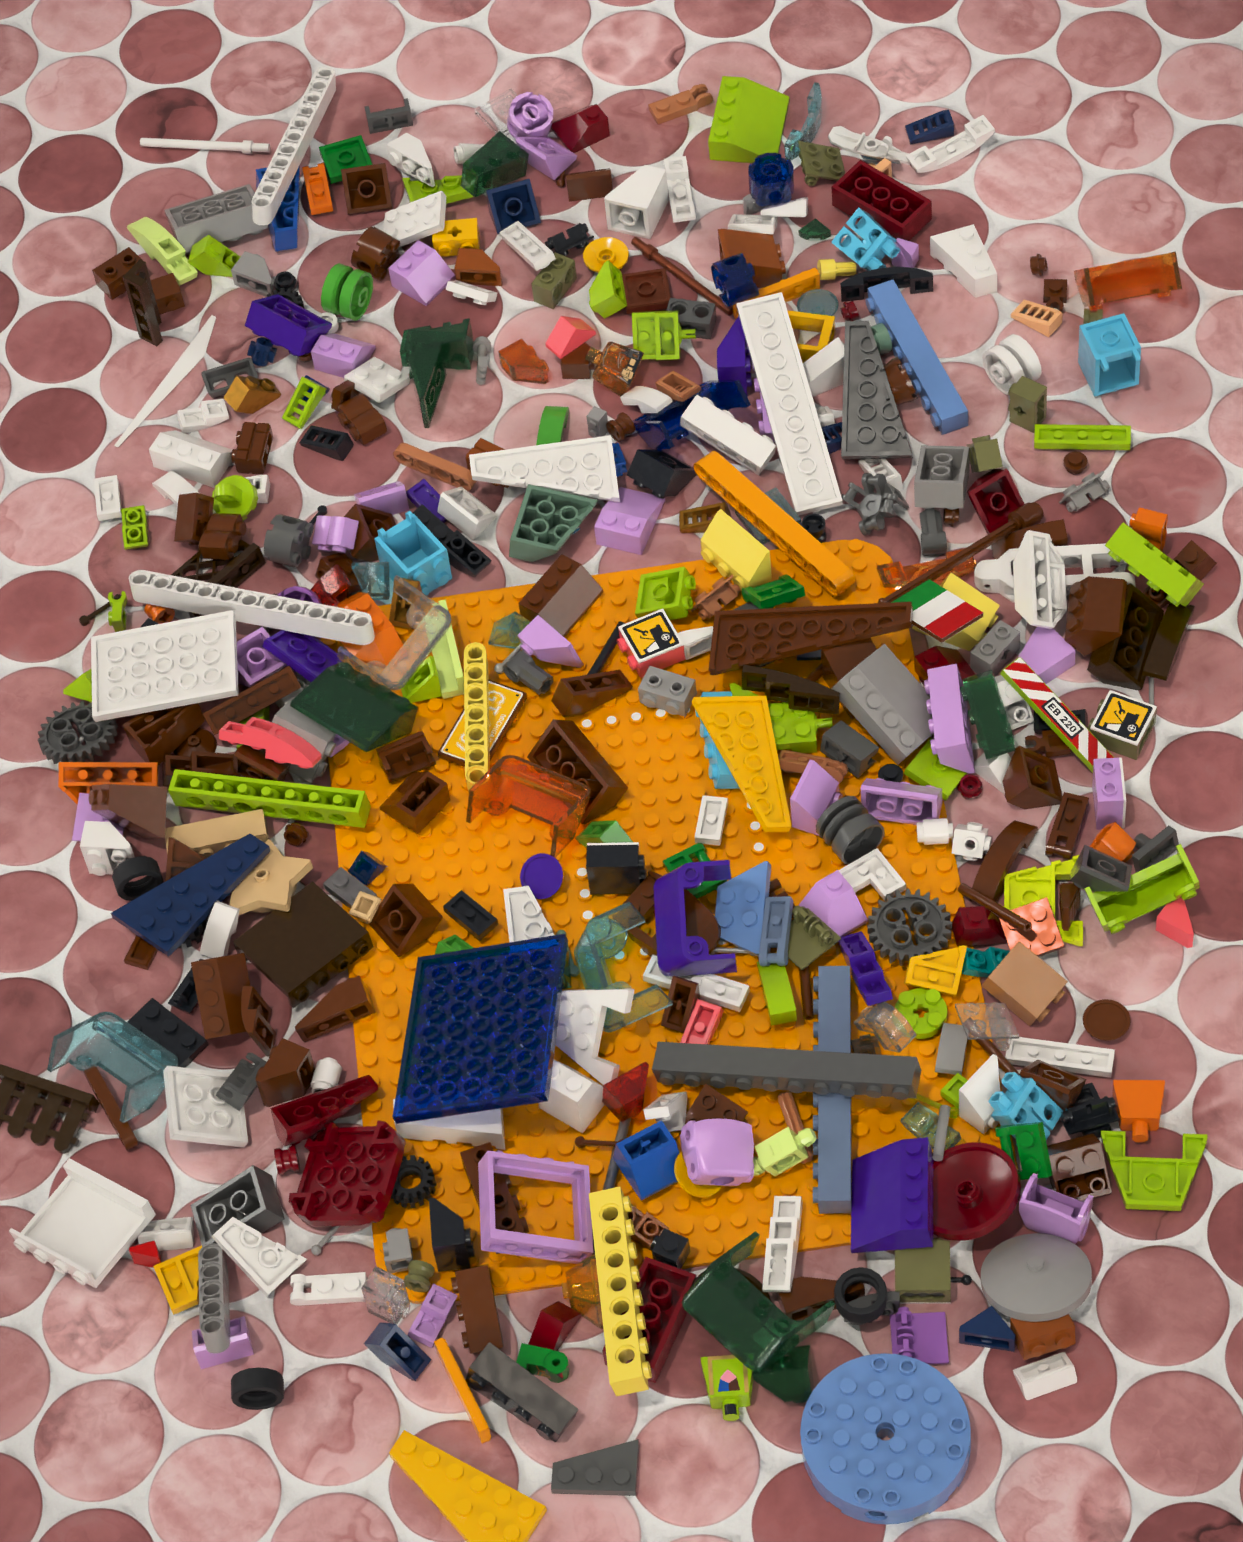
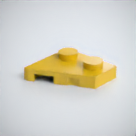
M202 1245L153 1266L173 1315L199 1304L198 1253Z

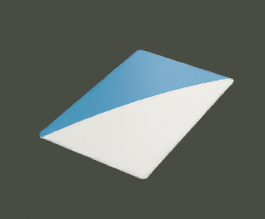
M860 154L863 159L877 161L884 159L883 157ZM886 158L891 163L902 164L899 160Z

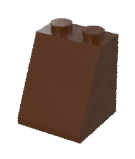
M867 638L821 649L823 679L830 689L877 650L872 639ZM840 701L841 705L843 706L851 720L856 719Z
M118 784L92 785V790L89 792V804L93 812L142 838H165L167 787Z

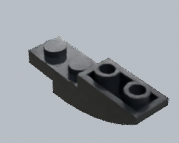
M423 504L413 512L447 549L449 563L454 568L476 577L491 563L492 560L458 530L453 532Z

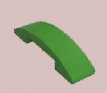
M545 406L539 425L536 445L562 442L564 428L567 425L569 407Z

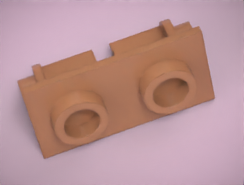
M731 575L726 580L722 577L713 584L711 592L708 594L705 591L695 598L696 604L691 611L694 612L696 609H699L698 614L703 620L706 618L710 619L715 615V611H720L723 608L717 602L718 600L726 606L737 598L741 590L737 584L732 585L730 583L734 576Z

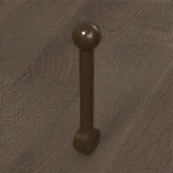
M116 594L114 599L118 600L122 595ZM106 603L88 616H81L79 618L80 624L82 626L88 625L89 620L111 607L110 603Z

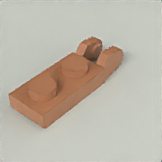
M701 83L693 86L690 90L650 103L648 106L656 123L662 124L712 103L713 96L708 93L706 85Z
M781 750L778 755L780 769L785 773L796 772L803 774L810 759L818 763L840 783L849 770L847 764L831 760L830 758L789 750Z

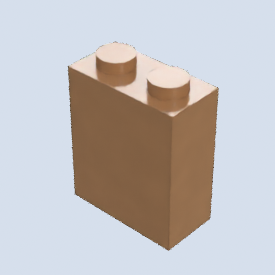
M1018 941L981 986L1027 1025L1031 1026L1035 1020L1041 1022L1050 1012L1047 1006L1051 1001L1056 1004L1066 993L1062 988L1068 981Z

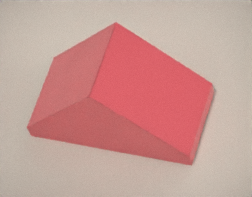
M561 316L545 345L558 358L562 359L595 336L596 331L580 318Z
M1179 898L1166 904L1158 914L1156 931L1186 948H1190L1193 946L1194 932L1185 901Z

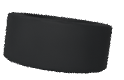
M146 856L125 860L114 869L112 874L118 896L128 901L138 898L163 883V877L157 861ZM145 876L140 880L129 882L136 877Z
M852 1268L844 1272L836 1281L834 1289L836 1309L842 1317L850 1322L863 1324L874 1321L880 1317L886 1308L887 1289L885 1281L880 1274L868 1268ZM856 1283L869 1284L876 1289L877 1299L869 1307H852L845 1301V1290Z
M259 1367L237 1372L231 1379L232 1402L238 1407L252 1410L268 1409L280 1404L284 1399V1379L282 1374L273 1369Z

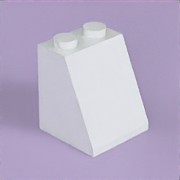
M644 165L605 196L604 202L608 230L651 239L669 201L666 169Z
M550 1057L534 1076L539 1108L582 1134L613 1095V1091Z

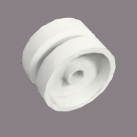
M1015 334L1009 335L1000 341L999 345H995L985 351L982 356L983 366L991 382L1006 395H1008L1011 385L1017 383L1022 376L1035 381L1040 378L1042 373L1040 361L1033 348L1026 340Z

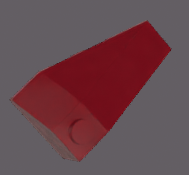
M366 1075L270 1108L278 1138L284 1146L299 1144L302 1140L312 1137L325 1128L324 1124L332 1123L378 1091V1085L370 1075Z

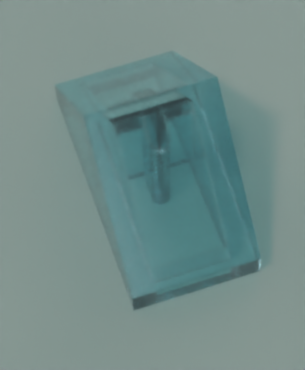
M389 562L352 563V570L363 593H368L373 600H388L390 597Z
M514 612L494 622L488 644L515 649L521 643L517 635L530 621Z

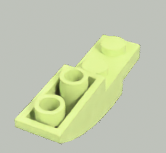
M148 217L127 225L129 232L152 260L156 258L168 274L174 273L179 286L197 278L198 271L188 263V259L185 256L186 250L164 227Z

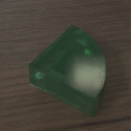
M816 218L798 230L799 236L806 240H809V238H820V240L831 236V230Z

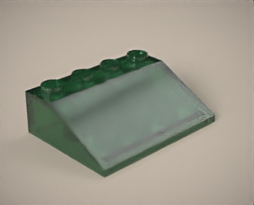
M340 662L326 668L290 703V706L365 752L411 733L418 707L410 703L407 698L395 694L387 686L380 685L372 680L370 676L360 673L345 662Z

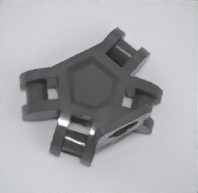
M864 473L861 479L864 490L850 482L848 485L850 487L845 495L842 494L841 496L842 500L855 507L862 518V521L859 522V529L865 536L871 534L873 529L876 531L884 529V517H894L893 504L897 503L905 509L909 508L901 492L887 483L884 474L873 476L871 473ZM857 493L864 496L860 504L853 501Z

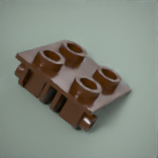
M705 1084L687 1112L685 1124L690 1120L697 1122L705 1119H732L748 1123V1120L745 1119L748 1111L708 1084Z

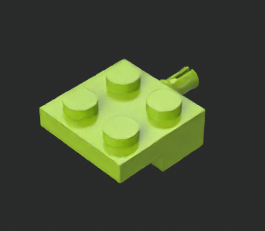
M679 311L632 312L633 350L643 353L640 360L680 359L682 339H696V329L682 330L679 323Z
M789 702L768 704L777 750L792 749V751L799 753L817 752L816 735L818 729L833 727L832 717L817 719L814 712L789 709Z

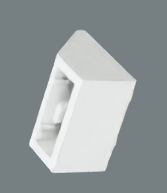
M1002 675L965 689L972 713L988 739L1034 722L1029 704Z
M85 821L80 849L89 874L98 876L112 875L114 869L119 864L134 858L130 843L110 822Z

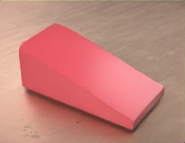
M697 999L680 1043L709 1045L724 1012L722 1007Z

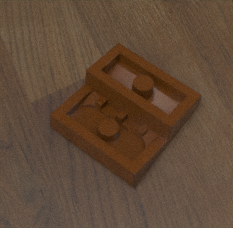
M243 986L241 1013L244 1027L263 1053L269 1056L276 1038V1032L269 1025L272 1009L253 986Z

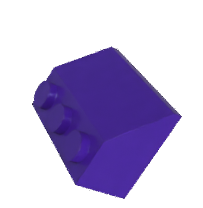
M277 294L252 301L245 326L251 329L255 335L264 336L271 340L272 344L288 349L290 354L302 356L311 353L320 335L327 334L332 327V323Z

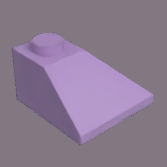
M539 615L517 635L522 643L520 648L529 657L534 655L540 661L581 668L584 665L572 644Z
M839 870L816 882L799 904L800 907L804 906L806 909H810L840 937L849 934L868 922L852 886Z

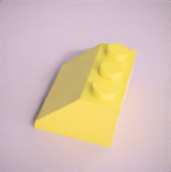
M722 509L717 511L700 540L703 559L717 567L722 576L729 578L733 575L732 581L739 586L741 591L749 586L754 588L771 582L770 551Z

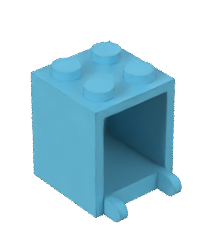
M1125 313L1079 325L1078 363L1094 397L1138 385L1141 346Z
M408 511L405 513V520L387 531L380 528L377 530L378 536L374 539L381 569L393 582H395V577L420 581L422 595L425 598L430 592L445 585L452 579L447 549L415 514Z

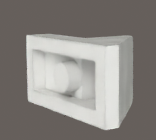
M687 1092L661 1095L643 1109L645 1119H656V1122L662 1120L669 1132L681 1130L685 1125Z

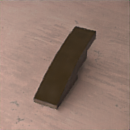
M1171 602L1169 603L1154 638L1142 675L1167 681L1179 656L1180 646L1186 636L1187 626L1193 616L1195 606L1187 605L1185 607L1179 604L1176 607Z
M743 665L742 690L765 692L767 700L789 702V709L839 714V692L793 674Z

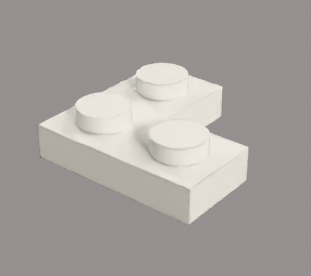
M878 848L839 870L852 886L854 892L871 884L884 901H886L887 894L894 897L896 896V890L900 893L906 890V883Z

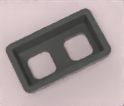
M251 358L238 360L201 373L207 392L212 398L225 395L236 376L248 374V376L258 378ZM222 380L226 381L228 386L214 390V383Z

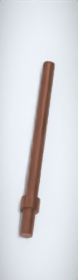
M638 237L632 239L631 244L642 251L644 257L654 260L663 268H666L667 271L709 302L715 303V306L728 316L733 314V307L658 253V249L653 245L646 244Z

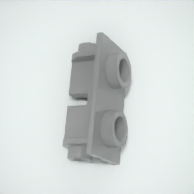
M1104 471L1097 475L1094 472L1082 479L1083 484L1078 487L1075 484L1063 491L1064 496L1059 503L1061 504L1066 501L1067 510L1069 512H1077L1090 503L1086 494L1090 496L1092 501L1106 494L1110 486L1106 480L1102 481L1100 478Z

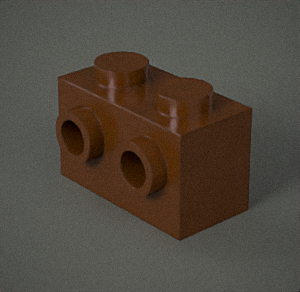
M130 247L126 248L92 270L96 285L111 300L126 292L123 276L141 258Z

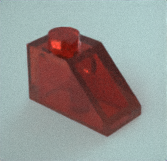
M647 1062L638 1065L603 1085L602 1102L621 1122L630 1117H636L643 1111L649 1070Z

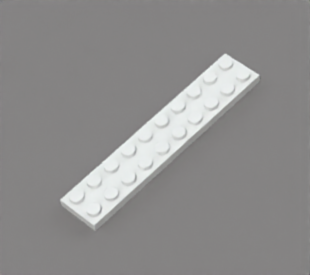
M782 292L736 303L796 516L843 505Z

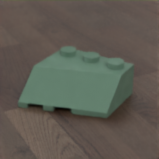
M528 484L510 538L509 557L534 562L556 554L596 506L598 500Z

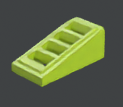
M301 377L282 419L302 429L323 398L327 388L311 379ZM304 396L309 398L307 402L303 400ZM299 404L304 406L303 410L297 408ZM294 412L300 415L299 419L292 416Z

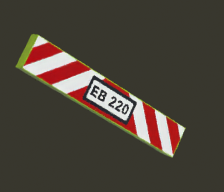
M1021 657L1001 671L1000 674L1092 773L1094 759L1115 758Z

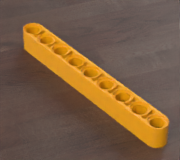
M713 450L694 463L695 473L703 482L831 595L837 596L855 583V576L848 566L718 452Z

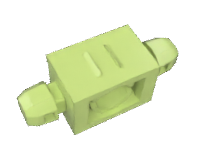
M787 1127L754 1146L758 1157L755 1156L753 1158V1176L762 1174L766 1170L776 1177L807 1159L809 1156L805 1146L809 1147L816 1141L815 1132L811 1128H805L798 1131L797 1134Z

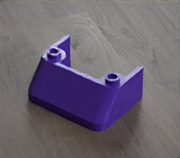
M729 860L686 863L661 876L654 883L657 960L659 970L665 976L737 972L735 953L709 955L708 944L702 937L686 936L684 889L697 888L703 881L731 880Z

